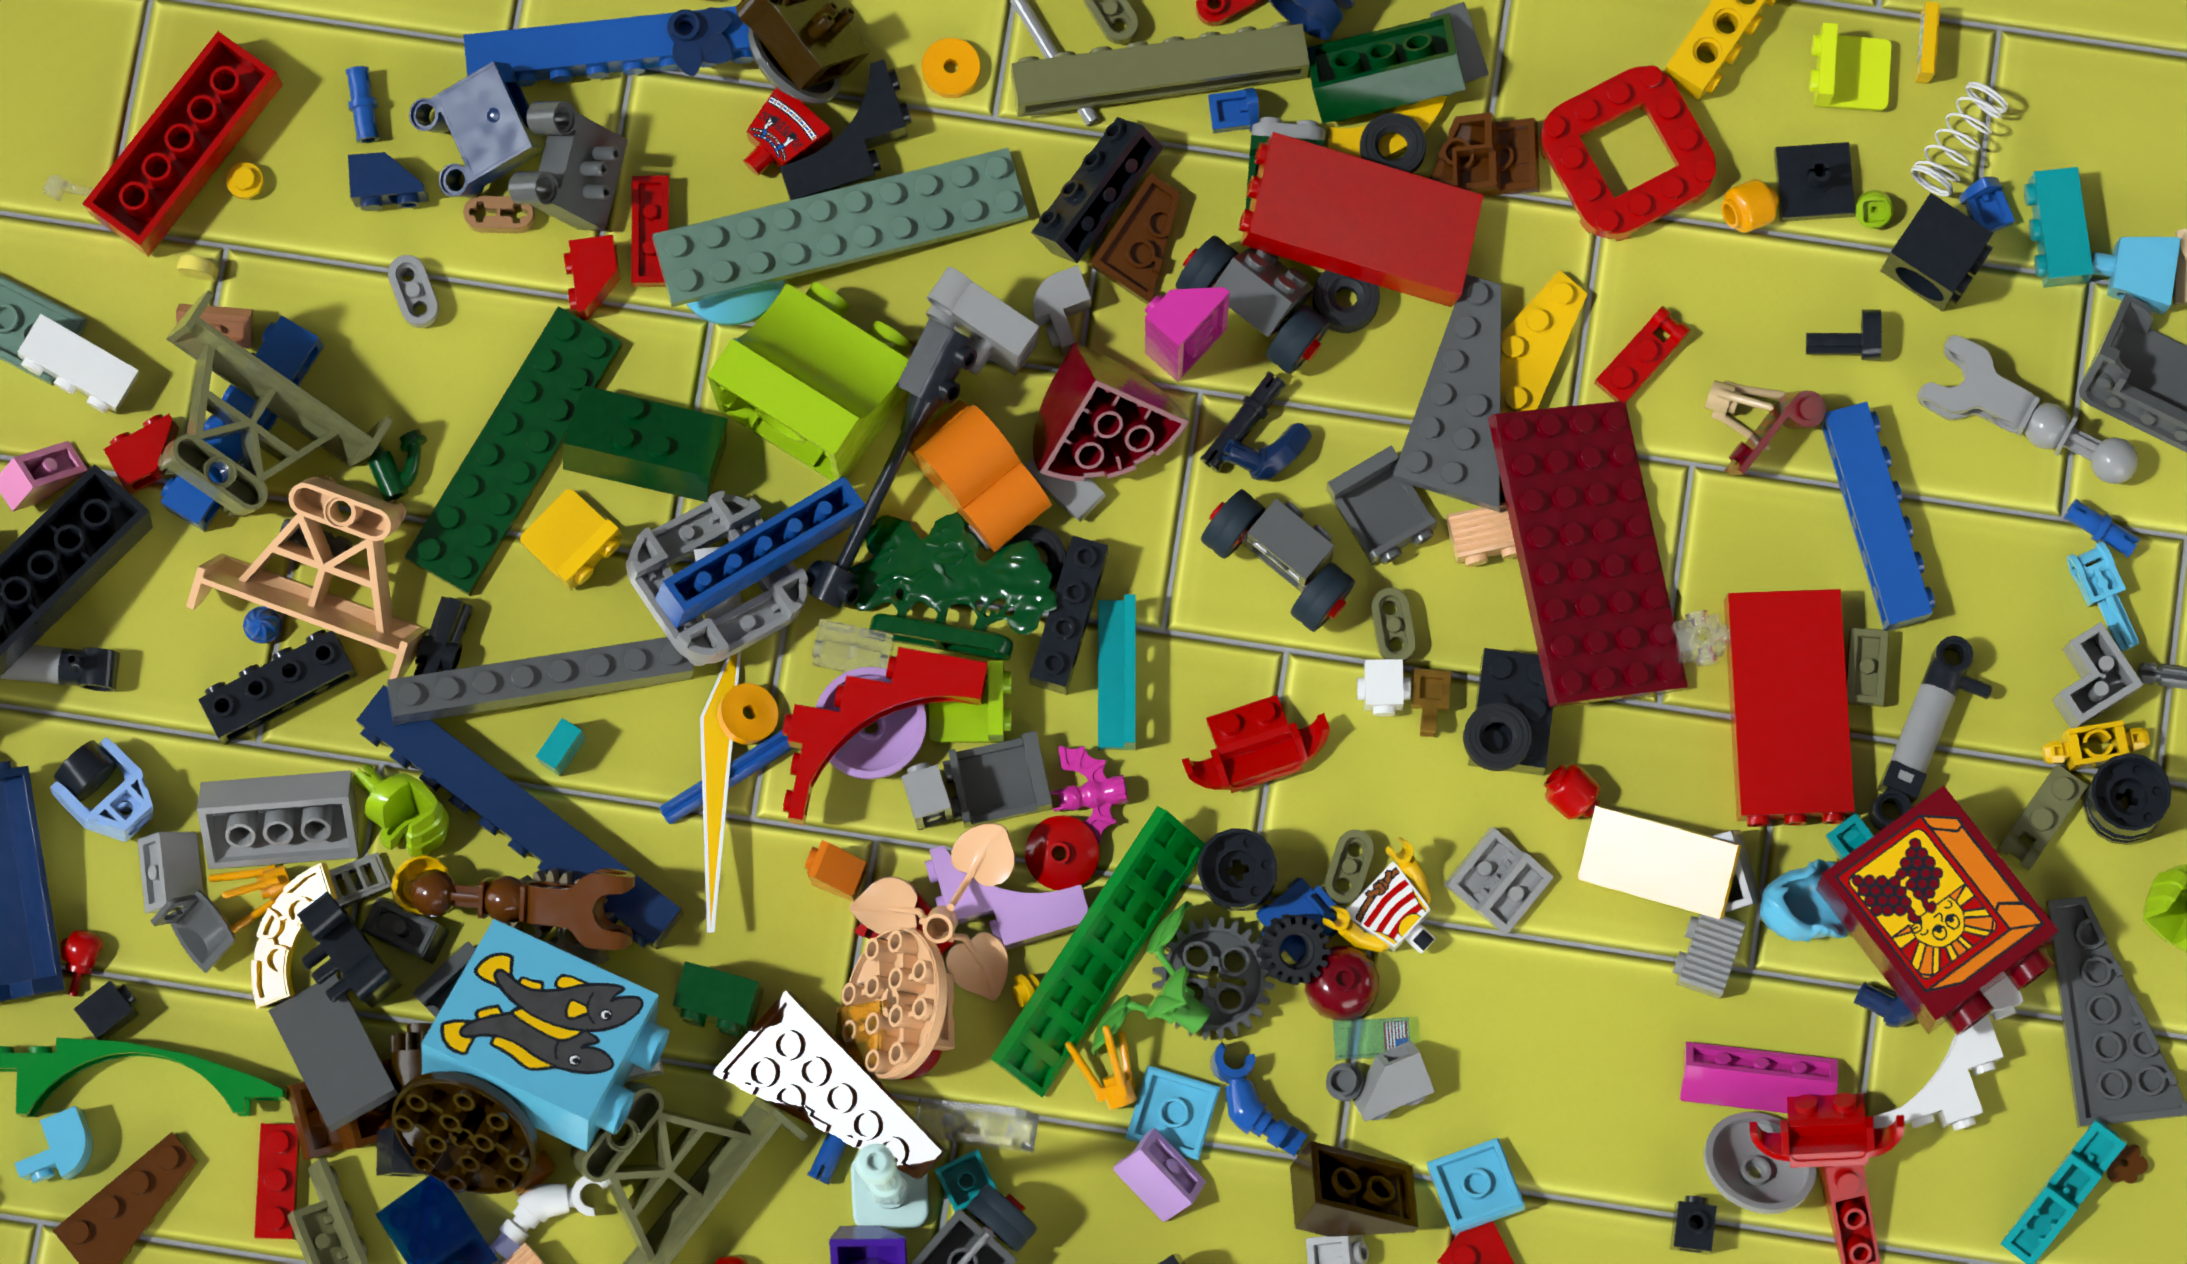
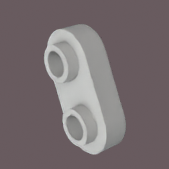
M1263 117L1259 123L1252 125V135L1271 136L1273 132L1299 139L1325 140V129L1319 127V123L1312 120H1299L1297 124L1282 123V120L1279 118Z
M411 255L397 257L389 266L388 278L401 313L411 326L417 328L428 327L435 322L439 315V304L427 272L418 258ZM408 271L415 273L412 281L405 282L402 280L404 273ZM419 305L427 306V311L423 315H416L415 308Z

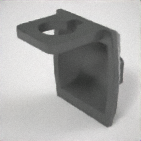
M198 890L193 895L170 899L151 920L154 926L171 924L175 935L187 954L205 973L214 966L237 940L226 918L201 890ZM178 906H182L181 909L175 910L174 912H172V913H170L169 915H167V914H168L170 911H172L174 908H176V907H178Z

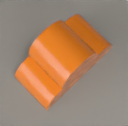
M961 399L929 423L919 436L914 438L908 450L907 457L994 552L1052 506L1044 490L1020 462L1016 452L995 424L977 406L972 405L969 407Z

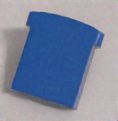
M1254 88L1208 94L1213 134L1249 129L1252 132V125L1258 123L1259 119L1258 96Z
M1986 176L1979 179L1959 196L1961 205L1965 204L1970 218L1991 232L2011 226L2015 222L2002 191L2001 182L1996 177Z

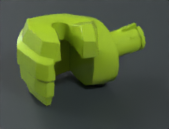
M364 764L362 766L367 774H364L360 768L355 772L353 782L369 795L365 804V814L367 818L382 828L380 839L384 847L390 850L394 849L406 835L407 853L409 856L417 857L430 853L444 843L449 829L448 813L438 797L419 779L403 773L384 779L371 764Z
M2187 864L2174 866L2168 871L2157 874L2144 903L2143 921L2163 940L2186 952Z

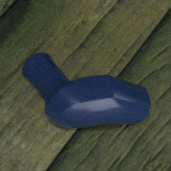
M1302 423L1291 424L1273 443L1258 450L1231 438L1224 446L1222 461L1248 470L1254 480L1266 481L1279 474L1296 460L1312 439V435Z
M1867 982L1863 983L1854 1000V1004L1883 1017V1022L1889 1027L1899 1028L1916 1020L1915 1016L1898 995L1894 997Z

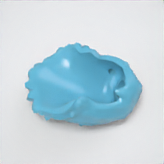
M1817 859L1814 862H1809L1807 867L1790 870L1769 883L1764 889L1760 902V916L1767 928L1790 941L1809 942L1813 938L1826 936L1846 938L1848 930L1816 891L1821 875L1834 866L1836 862H1826L1822 859Z

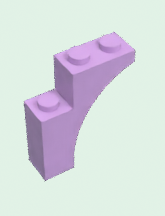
M944 846L929 850L932 860L925 861L930 883L937 881L939 883L942 896L935 897L937 906H948L967 873L957 870L952 865L950 853ZM973 877L955 906L954 911L958 916V925L995 915L996 919L989 921L992 934L998 937L1006 950L1076 930L1086 915L1088 907L1081 884L1052 892L1023 893L996 886H983Z

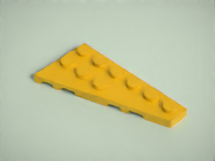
M1561 270L1556 273L1501 333V413L1538 409L1586 300L1587 293ZM1500 478V494H1501L1503 487H1502L1501 478Z

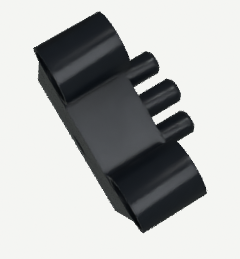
M328 891L296 914L313 938L319 942V945L301 958L302 964L307 970H310L329 956L331 958L311 973L315 982L321 985L339 970L342 973L343 978L325 991L331 1002L335 1003L349 991L353 990L361 1001L374 1008L403 986L348 912Z

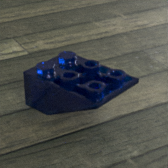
M431 1175L375 1214L407 1264L503 1263L457 1195L445 1183Z

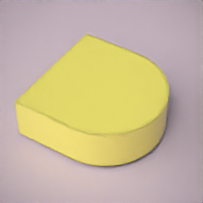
M182 255L177 266V271L182 276L213 282L217 280L219 269L209 259L194 255Z

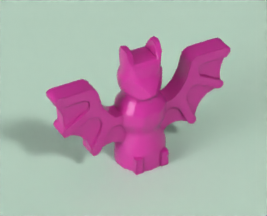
M1059 746L1061 767L1066 771H1075L1083 774L1088 781L1080 787L1073 785L1051 791V794L1059 795L1061 806L1054 808V812L1074 811L1082 806L1093 809L1091 816L1084 823L1092 829L1100 844L1105 828L1117 823L1111 815V806L1113 804L1128 803L1124 775L1106 778L1104 775L1106 760H1097L1090 757L1084 746L1077 749Z

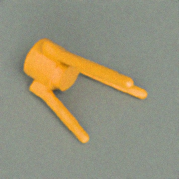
M274 864L258 869L212 874L208 877L210 882L258 877L256 878L257 882L224 891L222 897L225 899L257 890L261 891L263 900L271 897L270 901L230 925L234 933L264 915L284 891L283 888L290 883L284 865L275 868Z
M1104 1025L1102 1030L1114 1074L1102 1079L1104 1086L1100 1085L1073 1043L1068 1041L1065 1046L1093 1088L1097 1101L1102 1102L1106 1100L1108 1108L1111 1110L1129 1105L1137 1100L1134 1091L1136 1084L1132 1076L1125 1032L1120 1031L1118 1033L1123 1067L1122 1072L1110 1027Z

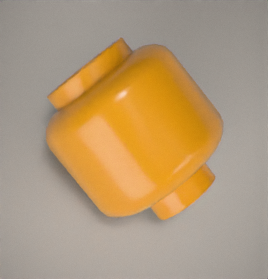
M1757 179L1750 180L1726 192L1724 201L1721 204L1723 218L1731 228L1748 233L1773 222L1776 216V207L1779 203L1778 196L1772 187H1768L1764 182Z

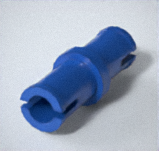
M356 66L345 70L351 101L348 102L349 111L353 112L356 141L357 143L375 142L380 139L374 110L378 106L377 99L372 97L369 67Z
M2077 498L2069 506L2068 513L2066 512L2063 517L2064 520H2068L2091 534L2093 541L2099 542L2101 540L2124 554L2127 558L2137 546L2135 543H2138L2140 540L2139 536L2114 523L2112 516L2107 513L2104 516L2081 503Z

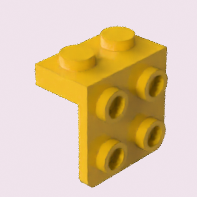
M567 489L521 534L520 541L548 570L572 590L577 584L582 585L589 579L595 570L594 566L603 557L607 559L618 549L621 544L620 540L623 537L619 528L611 520H605L574 490Z

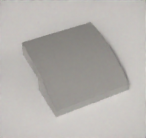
M1490 827L1443 885L1486 921L1507 935L1554 876L1528 853L1519 850L1496 828Z

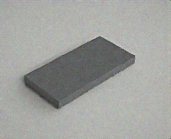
M336 974L321 985L316 983L268 1010L331 1133L398 1095L348 995L345 994L334 1003L325 994L327 989L340 980Z

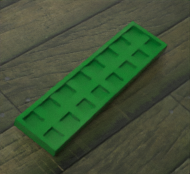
M1159 806L1155 808L990 1058V1060L1026 1088L1042 1098L1071 1055L1065 1046L1066 1042H1072L1076 1048L1198 862L1205 843L1167 810Z

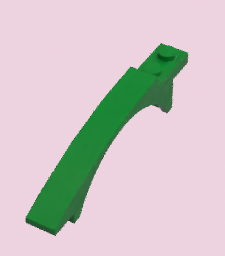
M56 1037V1053H52V1047L30 1046L29 1053H14V1047L0 1046V1072H17L16 1114L23 1118L35 1117L49 1097L78 1073L109 1060L138 1056L169 1060L196 1071L217 1089L232 1112L237 1113L238 1116H251V1101H289L288 1093L285 1090L252 1075L190 1054L134 1043Z

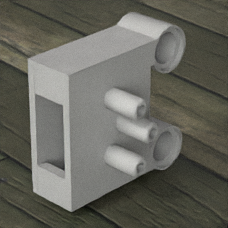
M947 267L926 297L932 304L926 312L928 318L975 340L972 348L977 351V359L975 364L968 369L973 374H978L987 360L990 359L1016 376L1036 348L1039 332L1037 324L952 267Z

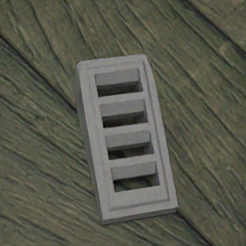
M378 852L329 870L338 897L336 901L343 908L391 888L390 878ZM370 865L378 881L375 885H371L364 869ZM356 871L364 888L357 891L350 875ZM343 878L349 892L348 895L342 896L336 882L337 879Z

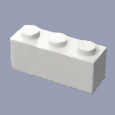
M42 314L39 315L18 350V357L23 359L21 365L38 376L43 371L56 378L53 383L54 385L72 395L77 390L89 397L86 401L87 404L102 413H106L108 409L117 413L139 376V370Z

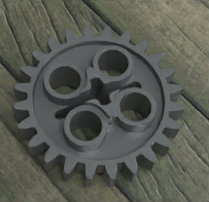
M1204 917L1203 928L1200 929L1190 921L1189 933L1185 934L1178 929L1175 933L1178 941L1176 943L1169 941L1165 946L1169 950V953L1165 954L1175 970L1186 966L1189 969V973L1199 976H1209L1211 970L1218 971V977L1221 979H1242L1247 982L1246 986H1238L1220 981L1217 982L1216 988L1208 987L1209 982L1206 979H1187V986H1196L1202 991L1203 997L1200 1002L1211 1010L1208 1019L1200 1028L1203 1040L1207 1041L1210 1031H1216L1219 1041L1223 1040L1224 1030L1229 1029L1233 1036L1237 1037V1025L1240 1023L1247 1029H1251L1252 1024L1249 1016L1253 1015L1260 1019L1263 1017V1013L1257 1006L1258 1004L1270 1005L1271 1000L1263 994V991L1274 990L1275 986L1271 982L1265 981V978L1269 977L1266 974L1268 971L1261 968L1259 963L1262 962V959L1256 955V950H1260L1261 945L1257 944V941L1252 944L1249 942L1252 930L1249 929L1240 935L1237 933L1239 925L1237 921L1232 924L1230 929H1226L1223 917L1219 918L1216 927H1211L1209 919ZM1202 949L1208 956L1207 962L1201 967L1191 966L1186 959L1187 953L1190 950ZM1230 954H1239L1244 958L1246 965L1239 972H1231L1225 967L1224 959ZM1164 966L1154 967L1152 973L1162 977V980L1153 983L1152 989L1162 990L1163 985L1171 975ZM1233 991L1239 995L1240 1004L1235 1009H1225L1219 1003V996L1223 992ZM1175 1022L1174 1027L1178 1029L1181 1027V1025ZM1188 1031V1036L1191 1037L1193 1034Z

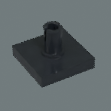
M1849 142L1775 147L1774 159L1780 222L1855 216Z

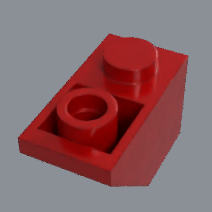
M613 235L569 240L570 252L564 253L566 274H573L574 288H568L571 310H577L582 320L590 319L621 280L617 246Z
M159 414L149 418L143 423V428L132 434L125 432L117 435L110 441V446L103 449L123 487L131 495L164 477L166 469L160 470L158 459L164 452L165 447L176 439L179 430L177 423L170 414L165 416Z

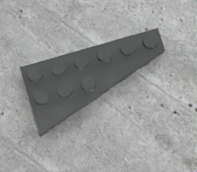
M1466 274L1462 295L1454 305L1394 470L1393 478L1400 482L1500 512V473L1488 417L1501 413L1502 288L1501 284Z

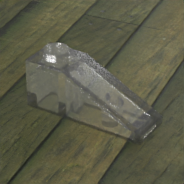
M919 1098L916 1120L935 1140L996 1149L1034 1152L1039 1114L1017 1107Z

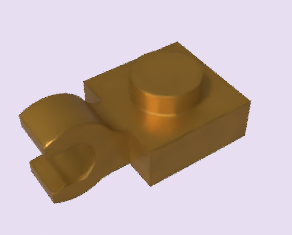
M1414 668L1411 708L1422 709L1420 736L1435 738L1437 711L1449 710L1452 671Z

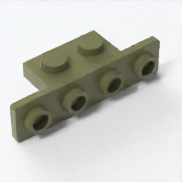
M326 1157L318 1159L308 1168V1172L320 1202L292 1211L287 1215L306 1264H369L366 1244L363 1238L357 1235L352 1223V1209L347 1201H343L339 1191L337 1172L333 1166H329Z

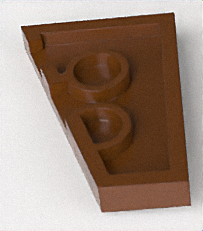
M1150 172L1088 265L1148 305L1153 299L1156 281L1163 262L1164 251L1181 193Z

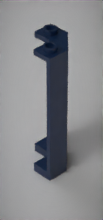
M12 761L0 762V1002H4L5 1000L65 990L29 767H13Z

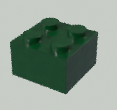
M685 961L673 1001V1007L680 1015L679 1017L683 1018L684 1023L704 1028L705 1023L709 1022L716 1024L719 1032L741 1038L742 1032L748 1033L755 1024L764 990L759 981Z

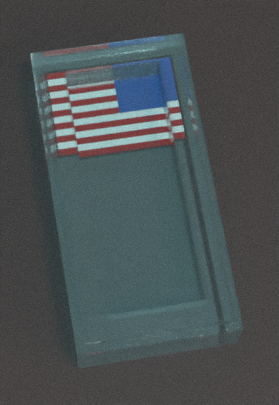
M1409 1017L1333 1021L1332 1023L1335 1061L1372 1059L1377 1054L1410 1041Z

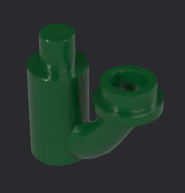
M419 429L407 432L399 438L401 451L408 452L406 464L401 473L391 451H384L381 443L378 444L370 456L371 458L367 460V464L386 502L398 500L405 496L417 477L420 466L421 446L427 442L426 436L422 435Z

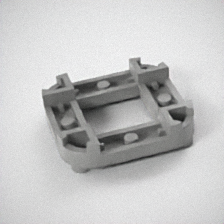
M724 491L715 492L710 495L708 502L653 530H650L649 527L644 529L637 536L627 559L626 569L632 586L675 649L695 666L723 661L788 626L798 617L805 603L808 578L803 567L797 570L792 562L757 581L764 592L763 594L714 620H711L710 617L704 619L702 615H699L676 629L655 600L662 581L674 575L669 568L671 565L694 554L695 549L706 548L725 537L731 542L764 522L759 515L761 506L752 498L748 501L739 496L725 494Z

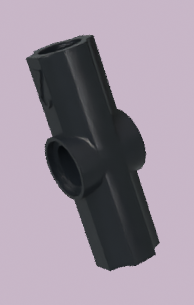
M441 597L430 631L424 634L420 642L415 660L417 667L414 676L457 669L462 653L461 641L472 615L473 607L451 597Z

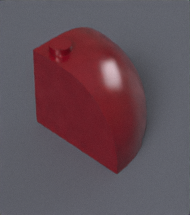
M1074 342L1051 381L1042 401L1033 435L1034 462L1040 473L1062 480L1085 481V478L1106 476L1107 479L1136 470L1135 465L1152 455H1160L1183 432L1189 420L1182 409L1167 394L1146 378L1123 364Z

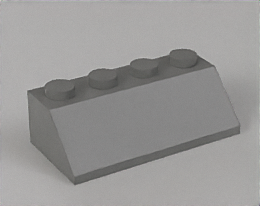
M351 770L201 782L197 813L208 869L359 858L357 805Z

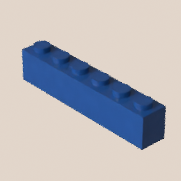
M281 315L276 323L271 322L262 336L263 344L258 352L251 354L299 386L324 345L319 337ZM233 385L227 388L222 397V400L245 416H247L256 402ZM265 409L257 424L270 431L278 417ZM211 415L204 424V430L227 424L216 416ZM240 432L206 441L245 468ZM210 466V478L216 483H221V471L214 466ZM178 475L176 478L171 477L167 481L161 493V496H163L161 503L168 511L205 532L220 509L218 502Z
M1867 401L1826 412L1820 425L1883 629L1890 631L1926 621L1933 613L1932 608H1935V599L1931 588L1924 586L1920 574L1924 573L1921 554L1919 551L1914 552L1910 538L1913 537V528L1909 517L1902 515L1899 503L1902 502L1900 486L1897 481L1891 480L1888 468L1892 466L1891 457L1886 445L1881 446L1877 435L1881 431L1878 415L1875 410L1870 411Z
M845 476L665 579L662 581L655 600L677 629L856 524L865 503Z

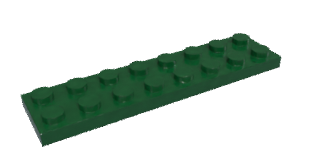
M557 307L406 553L405 559L468 596L472 594L561 448L583 385L594 388L598 387L622 348L623 344L621 341L561 307Z

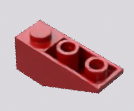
M1864 1165L1818 1167L1820 1184L1840 1264H1881Z

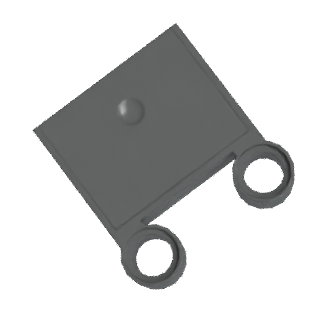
M533 102L527 111V125L534 134L548 136L539 171H518L511 176L508 187L511 199L516 204L531 205L578 230H605L628 140L577 113L569 102Z

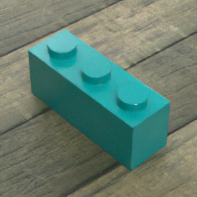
M2078 167L2034 171L2028 180V184H2024V199L2026 206L2032 207L2033 219L2029 220V234L2032 242L2037 241L2038 255L2034 256L2036 276L2042 277L2043 288L2088 283L2094 272Z

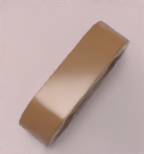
M510 196L473 197L466 203L463 211L468 226L480 233H524L533 226L535 221L533 207L531 205L516 204ZM484 206L487 213H496V216H484L483 222H477L476 217L472 213H477L479 207ZM516 207H521L523 213L527 214V216L521 217L520 223H514L511 216H502V214L515 213Z

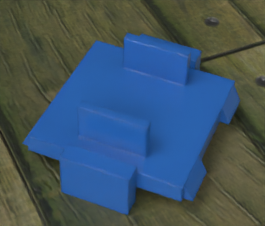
M1299 877L1287 886L1288 890L1270 905L1265 904L1255 913L1257 915L1256 918L1263 926H1270V920L1275 917L1282 918L1281 915L1295 914L1314 920L1315 924L1320 925L1324 929L1322 931L1323 935L1333 937L1338 932L1335 929L1324 926L1322 923L1323 918L1329 919L1332 922H1335L1337 919L1331 908L1332 905L1336 906L1334 901L1320 885L1313 890L1303 878ZM1299 935L1286 937L1281 944L1280 954L1285 950L1295 963L1301 961L1306 952L1304 940Z

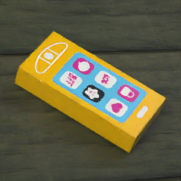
M1926 2L1921 11L1915 83L1928 84L1935 74L1940 5L1937 2Z

